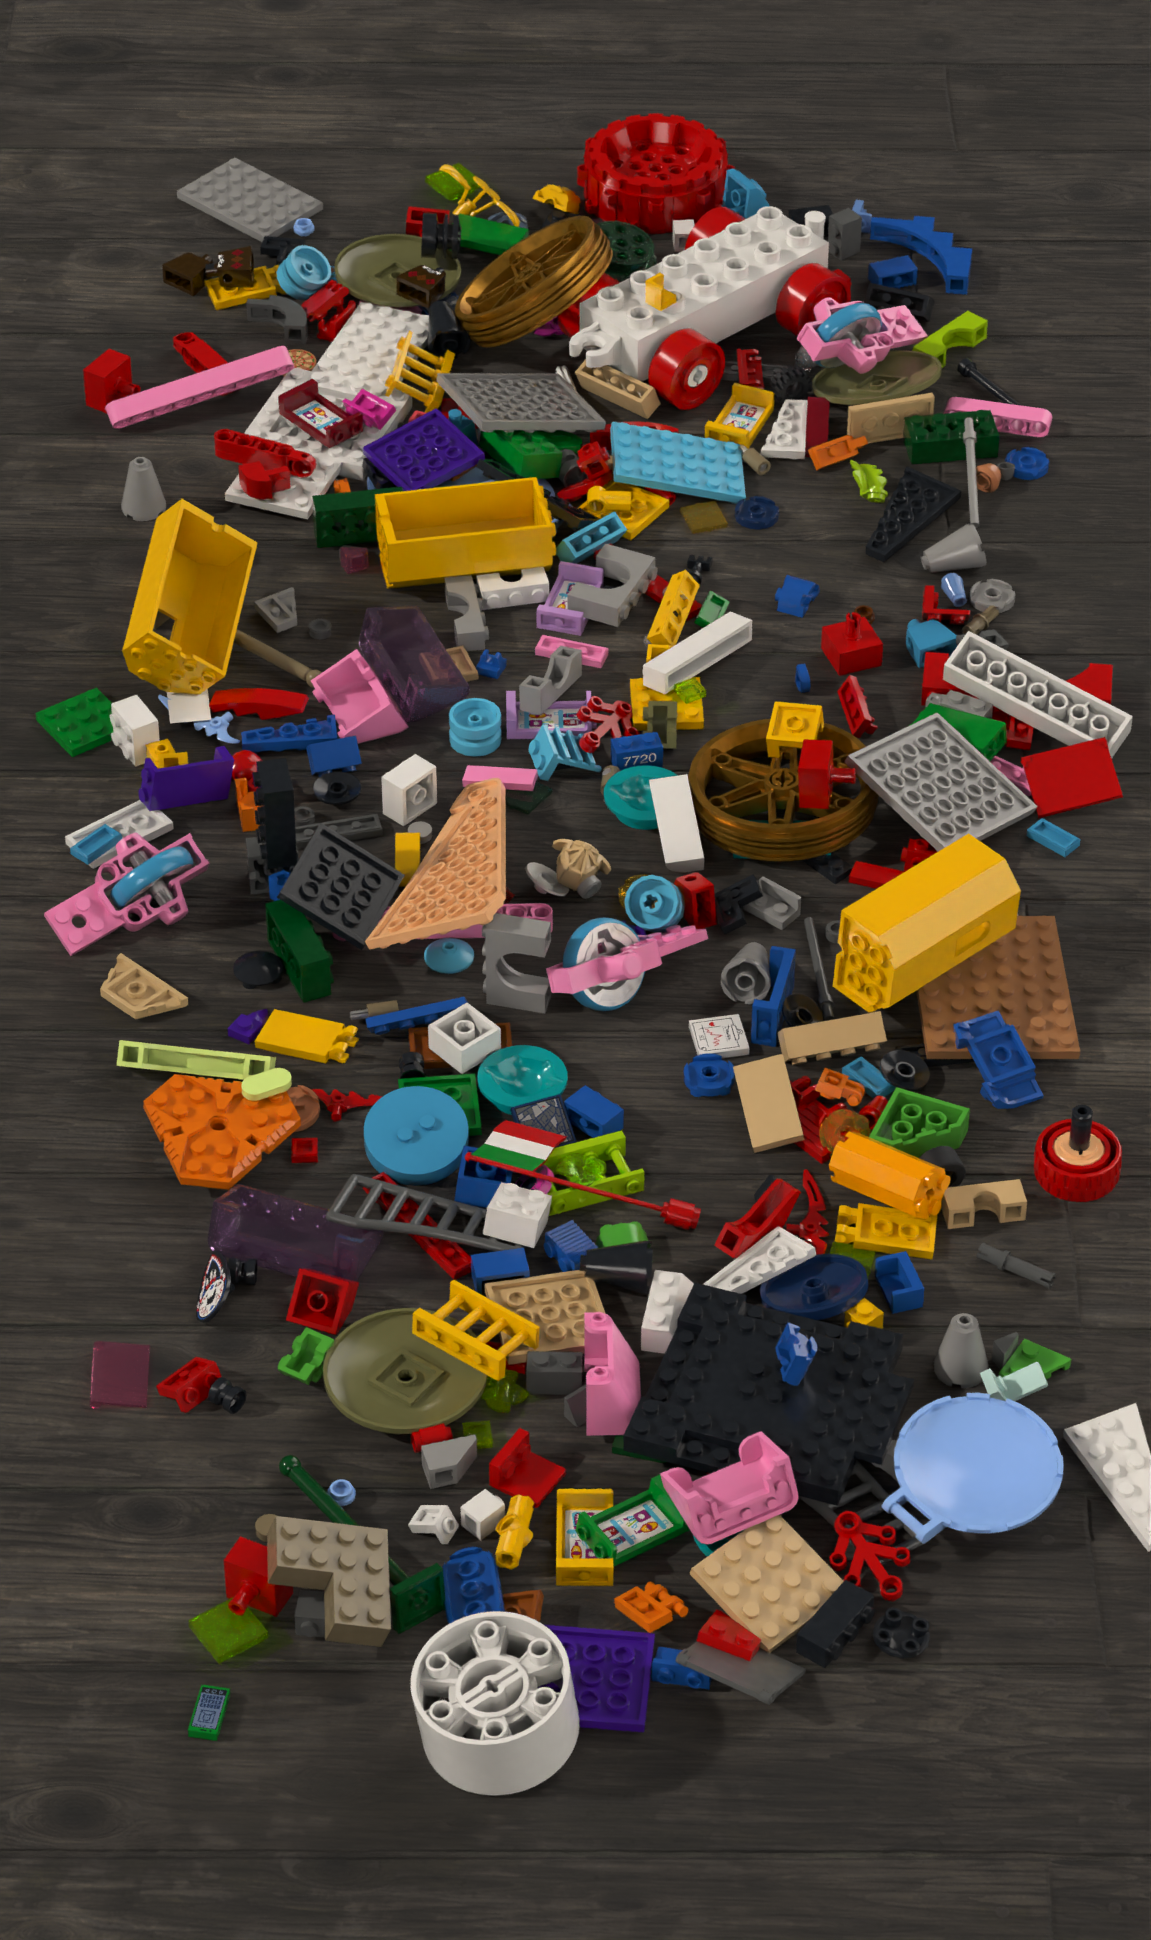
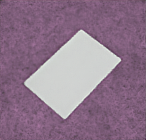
M208 689L201 694L167 692V698L171 699L168 700L170 723L211 720Z

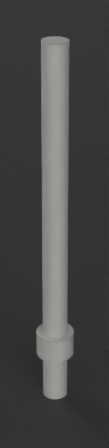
M966 418L964 420L965 432L963 433V443L966 444L970 523L977 528L979 527L975 443L977 439L973 419Z

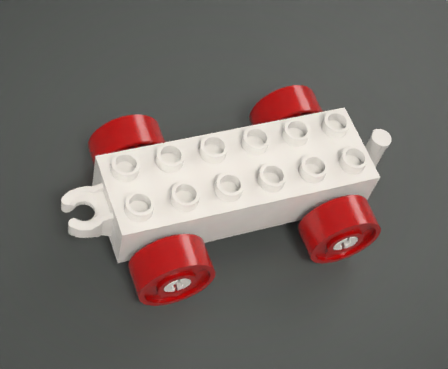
M728 207L711 209L692 228L684 251L668 255L663 258L662 262L646 270L636 271L630 275V278L622 282L617 281L604 272L600 279L581 298L558 315V325L561 331L571 338L569 341V355L577 357L582 349H585L587 351L586 366L588 368L609 365L641 382L648 379L649 385L654 387L657 395L679 409L690 410L698 407L713 394L723 376L725 355L722 348L716 344L717 342L775 312L778 323L789 332L798 336L805 323L817 321L814 307L821 300L832 298L839 304L850 302L851 290L848 282L828 269L829 242L823 239L825 215L819 211L807 212L805 214V225H801L784 216L782 211L776 207H763L757 211V214L747 219ZM658 273L664 274V289L676 295V303L662 311L645 303V280Z

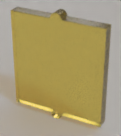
M715 501L680 507V512L692 534L704 531L711 532L714 529L728 527V523Z

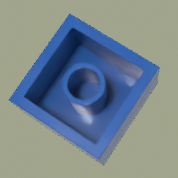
M463 1146L454 1201L487 1208L501 1182L511 1183L513 1172L472 1160L467 1162L465 1154L468 1152L472 1154L478 1148Z

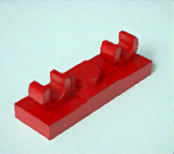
M849 675L837 693L852 735L860 738L864 731L868 734H873L878 727L872 724L875 718L870 716L867 709V696L863 695L864 688L859 686L855 676Z

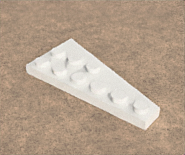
M1134 1403L1064 1429V1439L1148 1552L1151 1551V1454L1137 1404Z

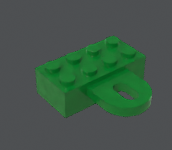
M494 430L490 433L481 431L479 447L502 466L524 478L537 477V479L558 478L563 454L560 450L570 449L577 454V451L582 446V439L561 430H556L555 432L543 430L535 432H525L523 430L504 432L502 430Z

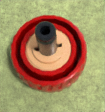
M1087 1105L1075 1106L1072 1109L1071 1119L1058 1121L1044 1129L1036 1141L1034 1152V1174L1040 1186L1051 1195L1071 1202H1088L1107 1195L1118 1183L1122 1167V1147L1118 1138L1107 1127L1092 1121L1093 1111Z

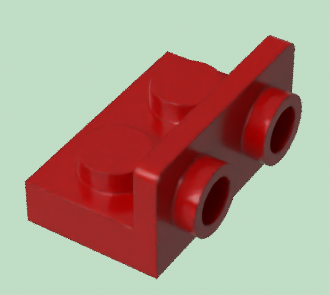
M195 1357L159 1383L156 1388L159 1395L176 1399L181 1412L187 1413L208 1397L212 1384L222 1376L215 1361Z

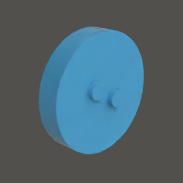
M411 1086L394 1090L381 1097L367 1114L364 1123L366 1155L372 1166L379 1173L385 1172L394 1182L412 1186L438 1182L451 1175L460 1166L463 1146H468V1122L466 1115L452 1097L434 1088Z

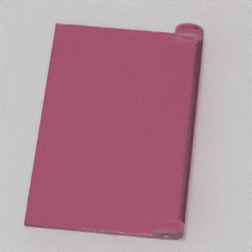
M105 1341L94 1342L90 1407L92 1409L100 1408L101 1404L147 1407L150 1345Z

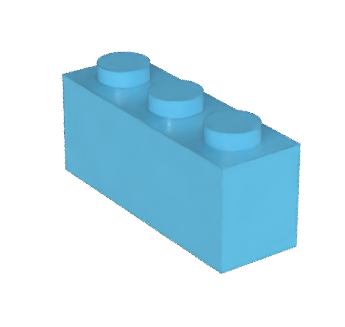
M614 511L563 539L556 548V554L563 562L577 564L594 555V552L601 549L605 543L613 544L617 542L627 531V528Z

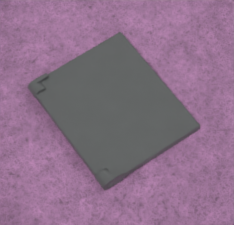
M695 1642L689 1648L683 1649L676 1657V1663L744 1692L768 1705L802 1677L806 1671L805 1668L766 1652L761 1648L753 1659L748 1661L703 1643Z

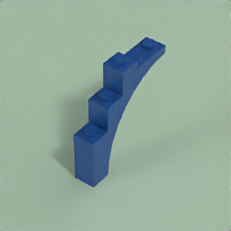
M914 216L913 220L872 217L870 239L902 245L920 253L935 264L942 273L946 283V293L967 295L972 249L953 247V233L935 232V217Z

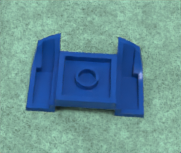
M999 1010L953 1024L956 1048H968L985 1081L982 1083L980 1094L984 1099L991 1101L992 1105L997 1109H1009L1043 1098L1044 1095L1035 1080L1036 1074L1034 1070L1036 1067L1014 1025H1006Z

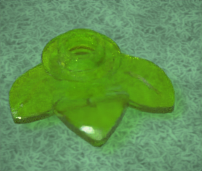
M579 1153L567 1155V1161L560 1162L554 1168L555 1174L571 1177L570 1182L585 1186H591L594 1181L603 1179L607 1171L604 1161Z
M505 1370V1376L499 1381L488 1376L486 1387L480 1398L486 1400L487 1406L492 1410L508 1413L511 1410V1405L524 1402L529 1397V1392L515 1383L518 1377L517 1371Z

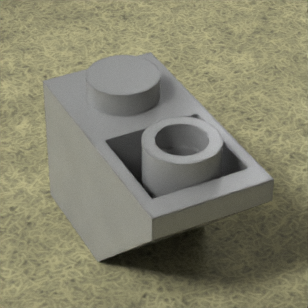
M476 1435L421 1446L422 1467L430 1489L459 1482L477 1458Z

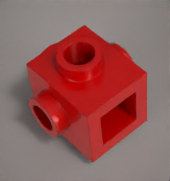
M598 441L586 444L577 451L579 460H577L578 467L582 473L585 472L589 480H593L610 471L608 464L610 459L609 453L605 447H600Z
M909 839L908 848L903 847L900 860L905 862L904 872L937 853V850L924 839Z

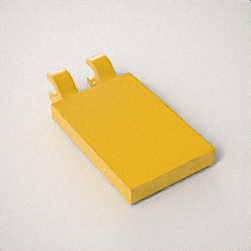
M279 265L269 269L266 266L254 268L253 287H221L218 277L205 280L207 292L215 309L220 310L247 303L248 299H264L270 297V295L277 296V292L284 295L287 294L277 280Z
M274 1009L255 1039V1048L325 1064L329 1059L346 1063L349 1058V1054L345 1053L348 1046L355 1047L359 1041L358 1037H354L358 1028L352 1025L345 1028L343 1023Z
M858 1203V1208L840 1205L834 1244L845 1246L854 1242L853 1248L890 1254L906 1251L908 1256L932 1260L937 1215H930L926 1219L912 1216L896 1208ZM851 1224H856L855 1227H849Z

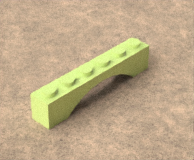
M119 1040L117 1066L242 1080L249 1076L274 1069L276 1057L123 1040Z

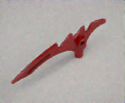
M311 1089L318 1096V1099L326 1104L327 1110L332 1112L331 1119L333 1121H340L342 1113L346 1112L347 1109L373 1106L382 1097L371 1094L368 1099H365L354 1091H350L349 1096H346L337 1089H334L331 1095H328L323 1089Z
M805 1169L803 1172V1187L808 1194L809 1209L800 1225L787 1224L786 1231L793 1235H799V1238L808 1240L815 1247L816 1255L825 1254L827 1243L819 1239V1237H827L829 1233L820 1225H827L829 1222L818 1211L826 1210V1206L815 1179L809 1170ZM808 1183L811 1184V1186H812V1188H813V1190H814V1192H815V1195H816V1198H817V1202L814 1200L813 1193H812L811 1188H810V1186H809Z

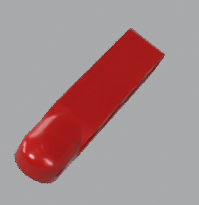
M185 332L173 337L175 350L182 355L185 363L196 373L228 363L193 332Z
M220 429L214 434L215 455L221 459L241 464L260 461L265 470L287 465L290 475L301 478L310 476L316 469L317 462L311 454L294 450L291 445L229 429Z

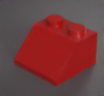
M299 1268L286 1321L337 1335L353 1308L359 1282L310 1268Z

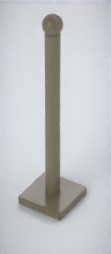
M158 611L153 629L156 630L170 617ZM238 629L236 630L235 644L306 681L310 687L315 688L311 680L320 675L321 671L312 670Z

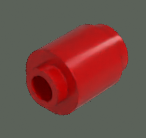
M444 1423L422 1428L410 1434L415 1453L421 1452V1446L453 1439L450 1426L445 1427Z

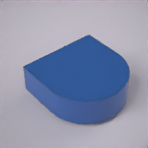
M798 664L796 666L795 683L801 693L810 691V677L805 664Z

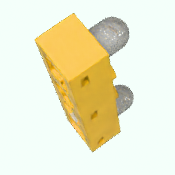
M687 570L672 575L668 587L663 589V599L649 634L643 638V643L646 647H648V644L670 645L672 648L677 644L700 586Z

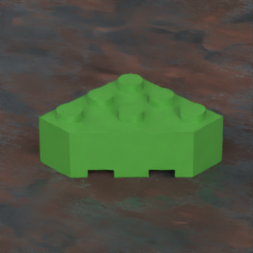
M896 1087L869 1137L917 1158L926 1151L938 1146H949L957 1149L968 1132L970 1109Z

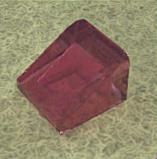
M340 548L341 566L347 574L368 568L367 548Z

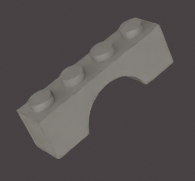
M472 575L445 578V598L448 610L464 614L462 617L454 620L456 647L464 646L466 651L485 650V640H489L488 626H485L486 620L485 613L482 612V600L478 598V584H474Z
M560 646L550 655L549 666L544 678L529 675L519 685L520 711L529 712L531 715H542L582 675V650Z

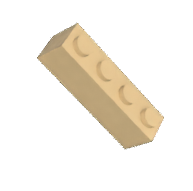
M585 359L575 371L583 389L646 419L661 404L654 387L607 365L588 368Z
M881 1011L784 1028L778 1032L785 1062L791 1061L792 1065L806 1063V1058L816 1057L817 1061L832 1058L831 1054L840 1052L841 1056L852 1055L856 1053L855 1049L865 1048V1052L880 1049V1045L887 1041Z

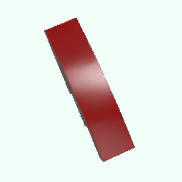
M236 688L215 691L209 707L212 713L233 709L236 716L258 713L260 719L265 720L303 713L309 697L306 694L285 690Z

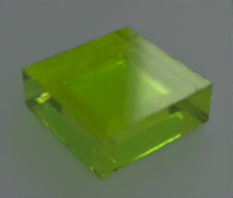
M695 677L674 684L675 693L685 704L706 697V689Z
M490 1420L462 1423L463 1437L476 1435L477 1449L493 1448Z

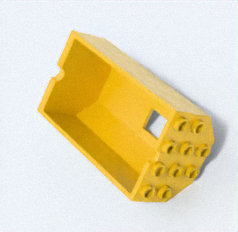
M537 477L375 494L377 540L380 549V563L387 589L445 583V578L472 575V578L476 579V575L499 573L500 576L521 574L522 569L544 567L546 572L553 565L552 556L556 555L555 542H552V537L556 536L555 524L552 523L551 511L548 510L547 498H544L543 486H539Z
M184 499L179 500L156 518L122 650L129 672L165 692L201 694L226 676L257 548L256 541L227 524H216L213 516ZM158 611L175 620L170 641L153 631Z
M968 833L841 910L838 944L841 946L842 951L836 954L833 987L868 1013L880 1008L885 1009L1014 930L1021 890L1006 859Z

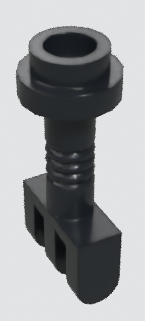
M690 554L687 560V568L692 569V571H688V573L701 585V570L710 571L713 558L707 557V560L704 561V556H699L695 560V555Z

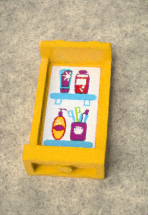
M734 383L732 386V396L716 420L706 423L705 438L724 442L730 441L744 445L749 449L774 411V392Z
M570 1488L557 1490L556 1586H613V1558H596L593 1550L585 1541L578 1537L575 1531L579 1513L585 1511L591 1517L613 1507L612 1489Z

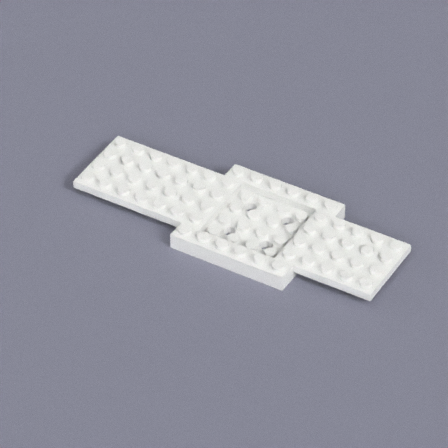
M360 302L313 370L308 371L294 368L288 372L244 433L288 444L294 450L311 454L317 462L314 472L304 478L290 475L291 489L272 493V499L265 500L248 496L239 484L238 474L225 492V501L308 519L313 513L312 496L324 495L338 475L363 481L367 474L362 467L363 459L366 458L362 447L396 430L398 424L404 421L412 409V397L394 388L389 397L385 396L387 390L385 382L389 374H392L399 351L396 348L401 336L405 338L410 330L413 332L410 343L424 350L428 344L429 315L383 307L369 302ZM407 351V356L415 360L418 359V356ZM403 364L402 368L410 371L411 367ZM400 376L399 381L402 382L404 378ZM314 379L318 382V393L343 411L346 410V407L342 401L345 398L352 401L361 389L392 404L397 411L381 430L374 426L370 428L363 423V432L329 449L279 414L278 396Z

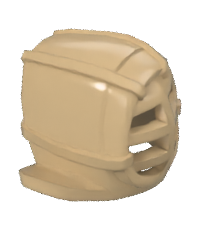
M558 839L553 842L552 847L561 851L557 858L556 868L559 884L577 891L580 883L589 876H596L598 870L604 874H608L611 871L609 862L591 844L570 839Z

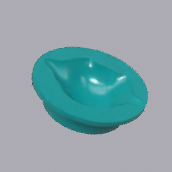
M657 766L626 768L614 774L607 781L604 787L605 804L623 824L641 830L657 829L658 824L649 780L678 775Z
M516 1045L502 1048L489 1055L479 1067L477 1080L480 1092L499 1110L512 1115L510 1111L512 1107L558 1094L562 1095L567 1086L568 1074L564 1063L554 1053L536 1046Z

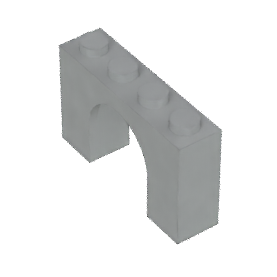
M605 543L596 555V567L604 570V577L621 581L624 585L613 589H602L576 582L567 595V609L583 612L584 618L618 627L623 619H627L631 608L637 605L641 594L647 591L649 583L655 580L658 569L655 567V557Z
M495 913L493 920L482 927V937H485L482 955L486 956L482 973L486 975L483 993H486L487 1004L545 1014L551 999L549 979L520 973L511 968L503 956L510 953H520L545 958L551 942V922Z

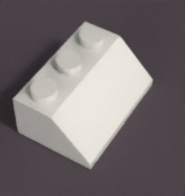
M655 1270L641 1328V1351L665 1354L677 1329V1319L694 1285L682 1273Z

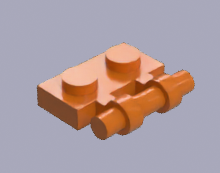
M824 1068L815 1091L820 1092V1095L827 1099H840V1097H844L850 1106H857L861 1103L862 1097L865 1094V1087L861 1083L849 1080L847 1075Z
M648 1582L645 1585V1591L636 1586L614 1598L615 1608L649 1633L673 1621L672 1614L685 1617L689 1610L684 1605L683 1600L675 1595L671 1596L665 1587L653 1582Z

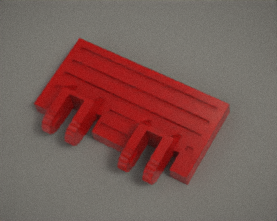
M802 1076V1078L794 1082L790 1081L805 1139L795 1142V1144L823 1164L831 1159L835 1145L839 1141L845 1142L848 1139L845 1136L848 1132L860 1133L851 1127L857 1122L859 1116L854 1111L846 1113L847 1106L844 1103L840 1102L828 1109L815 1100L820 1096V1092L815 1091L817 1084L810 1087L811 1079L807 1076Z

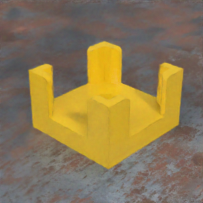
M775 702L766 736L768 757L779 758V746L802 748L804 739L816 740L818 731L822 732L824 727L822 706Z

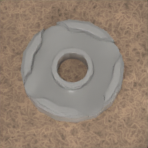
M988 579L987 582L981 583L979 581L971 587L969 599L971 605L977 610L984 612L989 606L993 605L999 610V613H1002L1014 605L1016 594L1008 583L1002 580Z

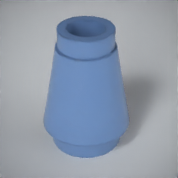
M956 573L945 575L941 580L942 590L955 607L963 606L967 602L963 579Z

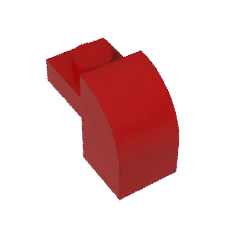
M260 461L238 465L239 484L243 491L252 498L272 499V493L291 489L290 470L287 465L265 470Z

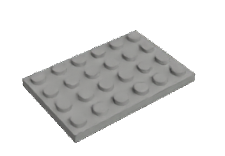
M237 158L230 159L228 162L177 191L178 199L261 242L264 236L278 237L293 228L296 220L310 218L323 210V202Z

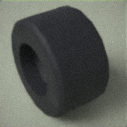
M949 1146L932 1148L919 1157L945 1169V1175L950 1176L948 1187L959 1186L965 1178L966 1169L956 1151Z

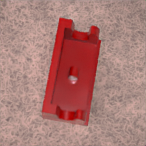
M350 300L346 309L343 307L344 302L337 306L335 315L325 325V321L322 319L318 324L319 332L317 333V338L333 342L355 311L356 302Z
M737 349L739 384L764 390L761 357H749L751 355H758V350Z

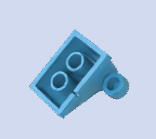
M735 169L727 170L726 190H724L722 207H728L734 212H739V215L746 219L757 214L759 209L770 207L765 199L766 193L755 180L748 179Z

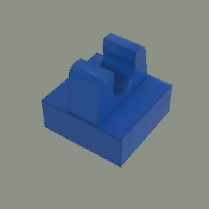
M485 649L476 666V670L479 675L498 679L507 666L506 658H502L499 652L495 656L491 655L489 650Z

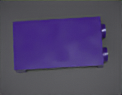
M225 746L215 748L214 760L157 769L150 758H145L144 769L141 771L142 785L138 792L139 799L149 811L228 799L234 758Z

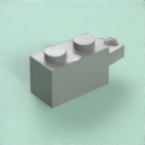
M950 690L947 695L931 693L926 699V707L932 703L992 719V703Z

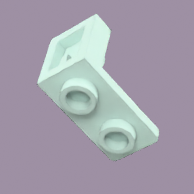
M1038 1362L1005 1377H996L990 1368L980 1373L990 1398L1003 1401L1007 1399L1017 1401L1048 1386L1041 1365Z

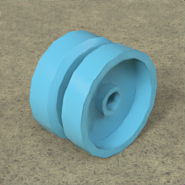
M307 245L294 248L277 269V280L281 288L291 297L302 301L309 299L320 290L331 276V266L327 258L314 247Z
M470 698L457 702L450 709L449 741L451 747L456 752L465 756H485L494 752L500 746L502 740L500 728L501 712L495 703L486 699Z
M655 875L643 876L633 882L626 892L624 901L626 913L631 921L639 927L655 933L666 932V928L677 925L683 917L685 909L684 896L679 888L665 878Z

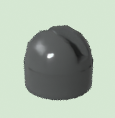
M1009 462L997 464L1001 472V480H1010L1014 475L1015 465Z

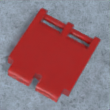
M335 280L329 281L301 304V307L306 312L307 320L312 322L315 319L321 320L324 318L330 308L336 307L343 302V298L349 293V289Z

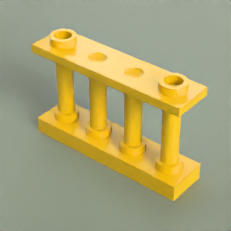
M409 330L406 337L401 336L396 348L399 351L392 374H389L385 382V386H387L385 396L389 397L394 388L423 402V405L426 406L425 413H428L435 408H439L445 391L437 383V373H450L455 353L447 350L444 357H437L411 344L413 332ZM407 351L434 364L436 369L434 370L407 356ZM403 364L431 377L432 382L402 368ZM401 376L426 389L429 394L427 395L399 381V377Z
M456 1280L450 1282V1300L434 1314L422 1308H418L413 1312L412 1334L497 1381L505 1376L506 1357L522 1343L535 1350L539 1347L540 1327ZM458 1307L469 1313L455 1326L443 1321ZM479 1319L491 1325L476 1338L465 1333ZM500 1331L512 1337L498 1350L486 1345Z

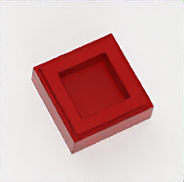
M292 1138V1163L318 1162V1138Z

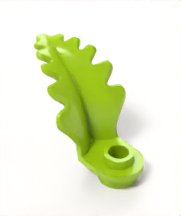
M850 460L851 468L855 469L853 477L860 488V496L873 503L885 502L888 492L884 490L887 480L885 477L880 476L883 471L876 469V465L858 464L856 461Z

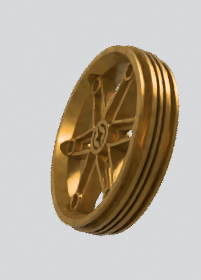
M587 216L570 217L544 227L515 244L484 268L458 298L455 314L462 323L463 328L468 332L470 339L475 341L478 346L494 347L516 340L536 330L565 311L600 279L612 260L613 251L610 247V242L600 226Z
M771 719L752 721L730 728L708 741L694 757L688 773V781L698 830L716 846L739 856L765 861H794L828 854L846 846L860 836L871 823L878 805L879 795L856 774L861 784V789L854 800L832 792L829 809L799 808L797 755H801L802 748L779 746L780 757H772L770 766L747 761L753 758L768 756L766 736ZM824 723L822 732L818 731L816 739L833 741L834 768H850L844 763L847 756L866 747L852 734L827 723ZM782 759H790V769L780 768ZM713 778L723 780L737 787L732 791L712 797L709 800L705 795L706 786ZM833 782V787H834V786H837V785H839V784H841V783H840V782ZM776 809H786L784 819H776ZM768 811L769 824L748 821L738 817ZM795 811L821 817L806 822L793 823Z

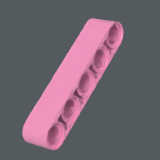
M962 397L950 398L944 410V414L991 410L998 432L1033 437L1046 436L1052 421V414L1046 409Z

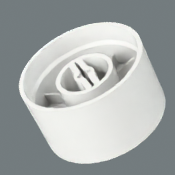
M493 1611L477 1613L463 1617L442 1628L430 1638L418 1654L411 1674L412 1699L426 1756L433 1768L446 1781L460 1789L476 1794L507 1795L530 1789L544 1782L555 1774L567 1761L578 1738V1708L566 1651L557 1636L542 1623L527 1616L511 1612ZM553 1682L561 1689V1693H555L554 1690L548 1687L539 1689L538 1687ZM441 1697L449 1698V1702H448V1701H444V1700H440V1698H441Z

